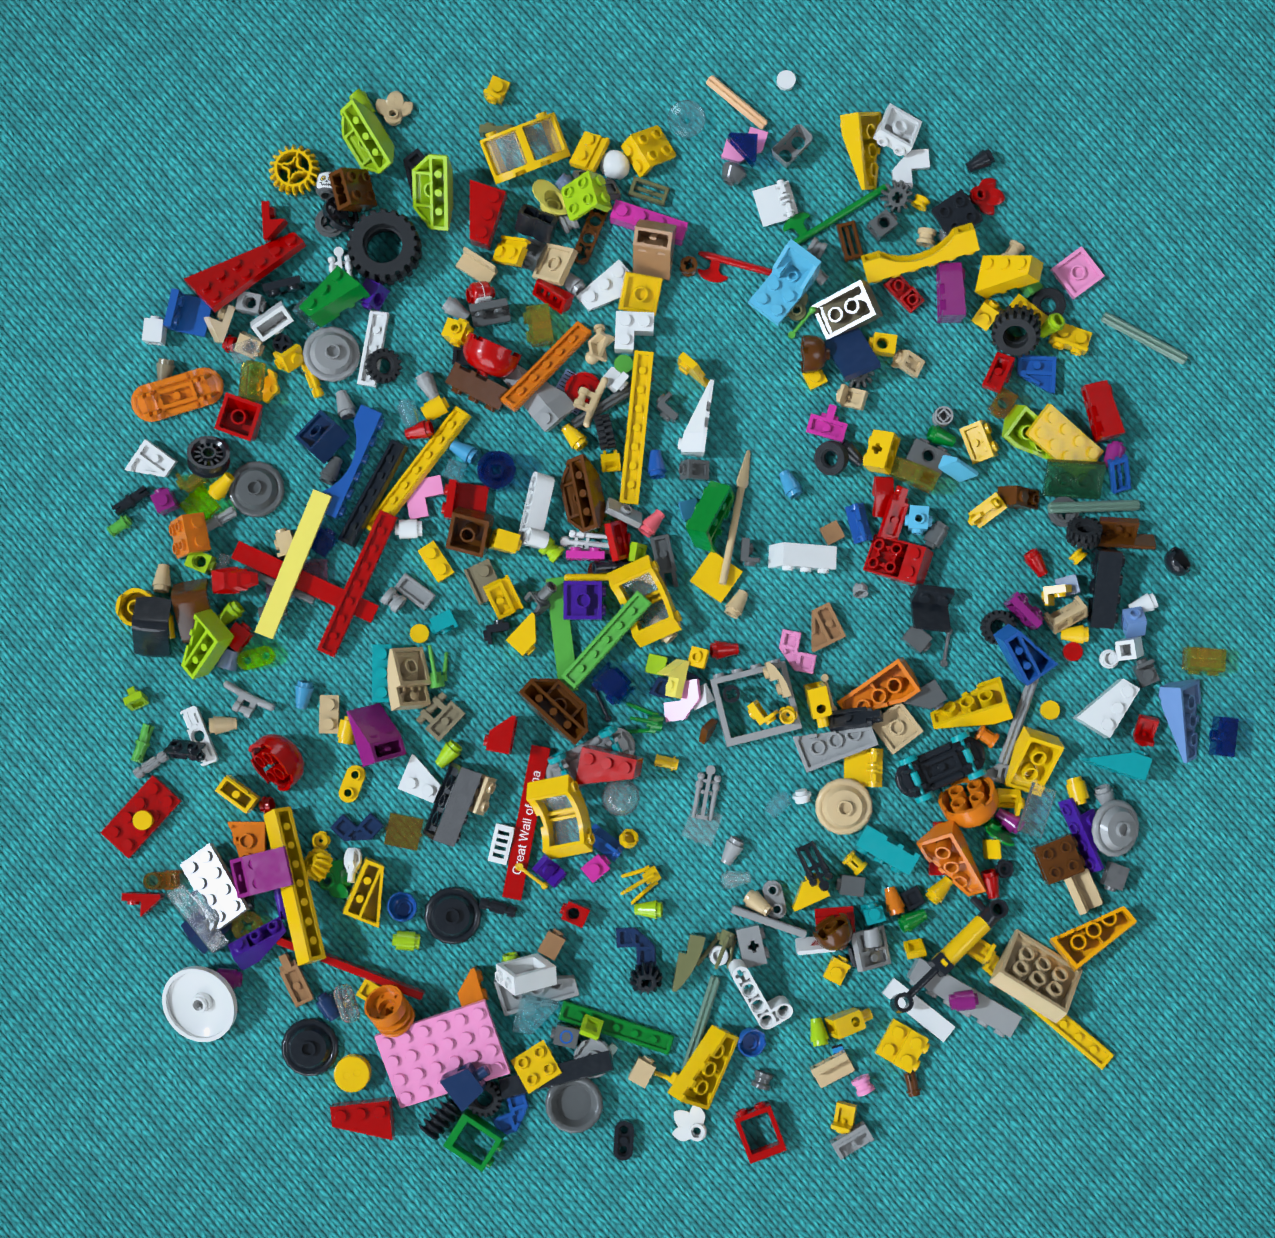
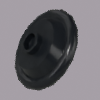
M447 887L440 889L430 897L425 906L424 920L428 931L435 939L442 943L455 945L466 942L475 935L481 923L482 913L479 908V902L472 893L459 887Z
M305 1018L293 1023L285 1032L281 1042L282 1056L286 1065L295 1073L303 1076H317L326 1072L335 1063L339 1053V1042L335 1031L326 1022L316 1018Z

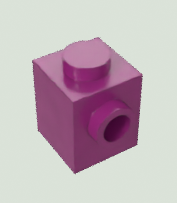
M161 487L154 491L155 494L150 495L157 513L163 516L180 508L173 490Z

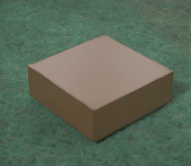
M837 520L819 529L827 546L845 537Z

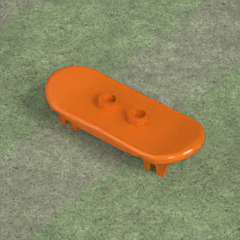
M201 367L139 386L132 394V409L140 419L155 422L202 408L220 399L224 390L223 379L215 370Z

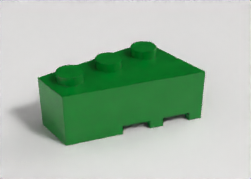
M337 266L299 308L321 328L340 316V312L346 308H353L356 306L355 303L363 297L367 299L371 295L358 281Z
M710 480L708 486L704 488L700 501L695 505L691 518L686 522V529L696 548L715 553L717 547L714 544L717 535L721 536L723 532L720 529L724 518H728L735 498L731 486Z

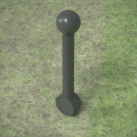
M952 629L949 633L945 632L947 635L943 659L940 661L941 667L948 665L946 658L950 635L953 633Z

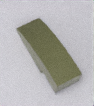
M690 933L687 951L678 952L672 991L676 992L693 972L703 950L705 935Z

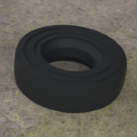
M1054 288L1041 289L1034 295L1031 301L1034 306L1047 316L1054 313L1063 315L1066 309V301L1063 294ZM1046 298L1052 299L1056 305L1055 310L1045 312L1041 307L1042 301Z
M837 441L822 443L818 446L814 455L816 467L825 475L841 473L847 467L849 459L846 448ZM828 451L836 453L837 462L835 465H829L826 462L825 456Z

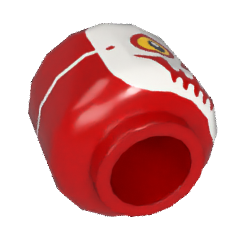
M487 281L473 282L466 289L467 301L471 304L491 301L495 298V289Z

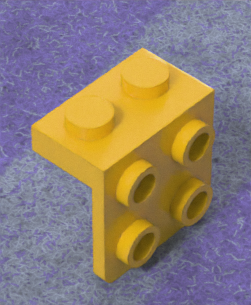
M658 125L631 134L621 145L624 154L640 178L646 176L654 166L676 157L675 151Z

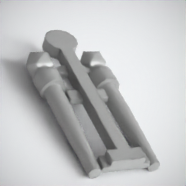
M712 765L706 767L707 779H704L705 774L703 772L697 774L698 781L695 784L696 791L692 818L712 821L717 794L720 790L719 782L721 781V776L719 775L714 777V781L711 780V776L716 771ZM705 782V790H701V788H703V783ZM710 784H713V785H712V790H713V792L709 791ZM700 794H704L701 815H697ZM708 795H711L712 798L708 817L704 815Z

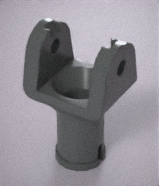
M549 581L541 590L527 593L524 597L525 601L530 602L534 600L538 605L533 611L535 616L541 615L550 607L548 598L557 591V587L553 582Z

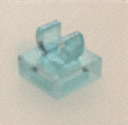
M449 458L443 477L462 483L468 465Z

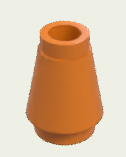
M896 887L884 889L886 909L890 916L904 913L905 905Z

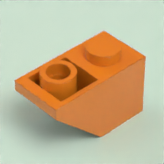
M476 966L470 969L458 992L461 1007L483 999L489 1000L486 988H482V972L477 970Z

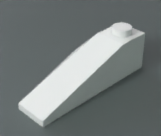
M710 379L684 431L683 438H679L678 449L681 450V455L700 458L704 456L714 380Z

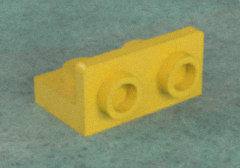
M1065 323L1062 330L1050 335L1048 343L1052 344V347L1055 349H1066L1075 356H1081L1088 352L1089 348L1087 347L1092 332Z
M980 420L959 429L972 464L998 456L997 451H999L996 441L992 440L990 434L992 429L988 422Z

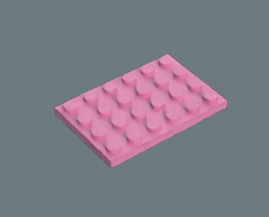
M485 999L415 1021L409 1030L398 1037L388 1038L381 1033L374 1036L400 1109L448 1094L440 1083L442 1075L469 1062L473 1064L475 1069L482 1065L488 1067L490 1075L484 1078V1081H489L511 1072Z

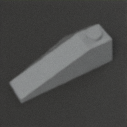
M517 365L510 375L501 378L511 388L527 370ZM545 382L523 404L532 418L545 432H550L576 409L573 406L574 402L565 392L548 382Z

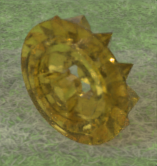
M246 911L233 920L232 932L239 939L252 932L248 929L241 932L244 927L243 921L246 923L254 921L251 926L252 931L261 927L263 922L260 916L253 911Z

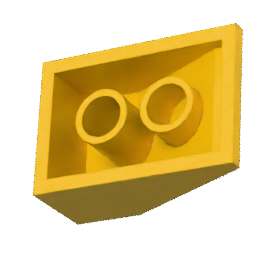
M1024 726L1014 746L1004 783L1005 786L1040 796L1064 750L1060 739L1057 736Z

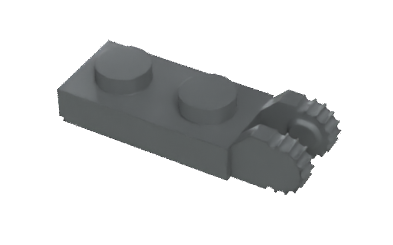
M669 534L651 537L650 542L654 560L659 565V573L666 587L667 583L664 574L668 573L672 575L674 587H679Z

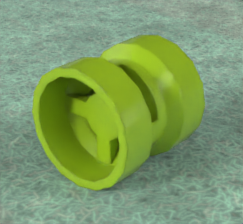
M549 537L547 546L544 549H539L538 552L542 555L547 554L549 561L555 563L565 549L561 545H555V540Z

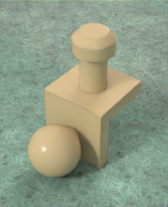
M596 324L594 326L596 335L588 341L589 351L585 355V360L590 365L596 364L599 360L606 362L607 354L605 348L615 340V337L604 333L605 326L603 324Z

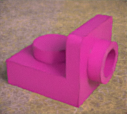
M598 853L582 866L581 870L594 883L611 869L609 866L611 862L604 854L601 856Z

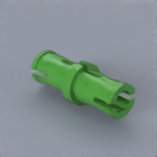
M146 723L142 724L143 726L138 739L135 740L136 746L130 759L139 763H143L147 747L151 745L149 742L155 726L147 725Z

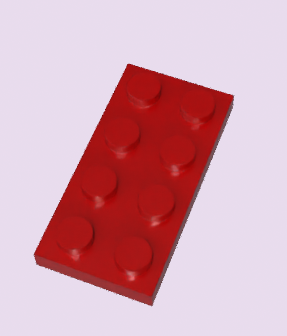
M152 775L100 833L129 859L176 809L182 800L155 775ZM138 811H149L154 818L152 826L146 830L137 829L133 825V816Z

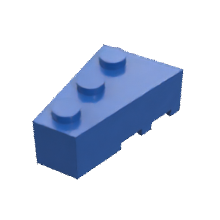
M1007 624L993 634L1016 679L1026 686L1058 665L1021 631L1010 624Z

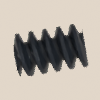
M447 1095L445 1096L447 1103L440 1101L439 1103L442 1108L440 1109L435 1106L436 1114L429 1113L431 1120L424 1118L423 1120L426 1125L418 1124L427 1136L435 1140L440 1138L439 1134L445 1133L444 1128L451 1126L450 1122L454 1123L456 1121L455 1116H461L459 1107Z

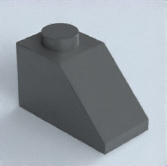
M934 679L920 687V692L907 701L902 702V704L928 710L934 708V710H937L945 705L943 701L947 698Z

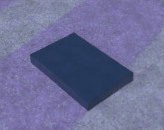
M859 327L824 341L826 349H830V356L845 382L881 367L880 361Z

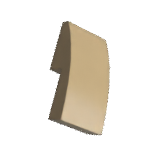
M770 662L764 663L765 667L762 668L765 679L769 678L770 682L778 681V684H775L778 695H782L783 698L792 696L786 681L776 667Z

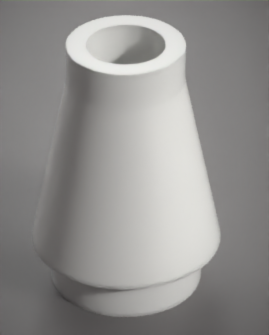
M1146 593L1131 604H1128V608L1141 606L1143 612L1155 611L1158 603L1153 593Z

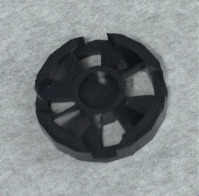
M335 197L329 198L323 205L324 217L328 216L331 220L329 224L339 231L348 232L349 229L353 230L354 227L352 225L355 221H359L357 212H353V216L349 217L348 211H338ZM347 220V222L350 225H344L342 223H344Z

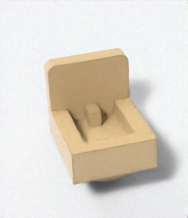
M841 384L840 389L836 393V401L842 407L863 411L869 393L865 390L850 388L846 384Z

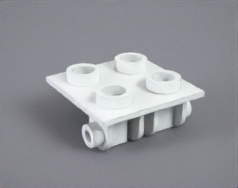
M778 180L775 185L752 191L763 227L786 221L794 217L795 214H798L789 181Z

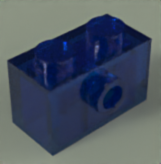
M1221 716L1213 717L1212 729L1209 733V755L1235 757L1239 719Z

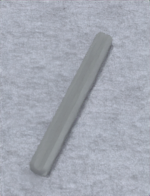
M1039 678L1024 687L998 760L1002 764L1008 765L1011 760L1015 743L1022 729Z

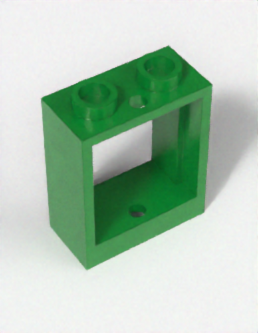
M467 1109L443 1146L483 1172L486 1167L490 1168L496 1158L493 1157L495 1152H500L506 1142L503 1139L506 1134ZM467 1123H470L495 1140L484 1161L456 1144Z

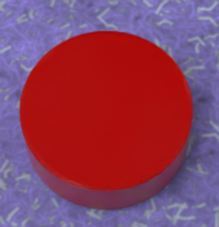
M1070 642L1063 647L1062 654L1068 661H1077L1081 658L1083 649L1080 644Z

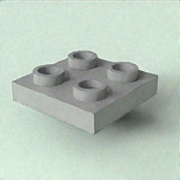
M884 925L853 932L851 940L858 972L891 964Z

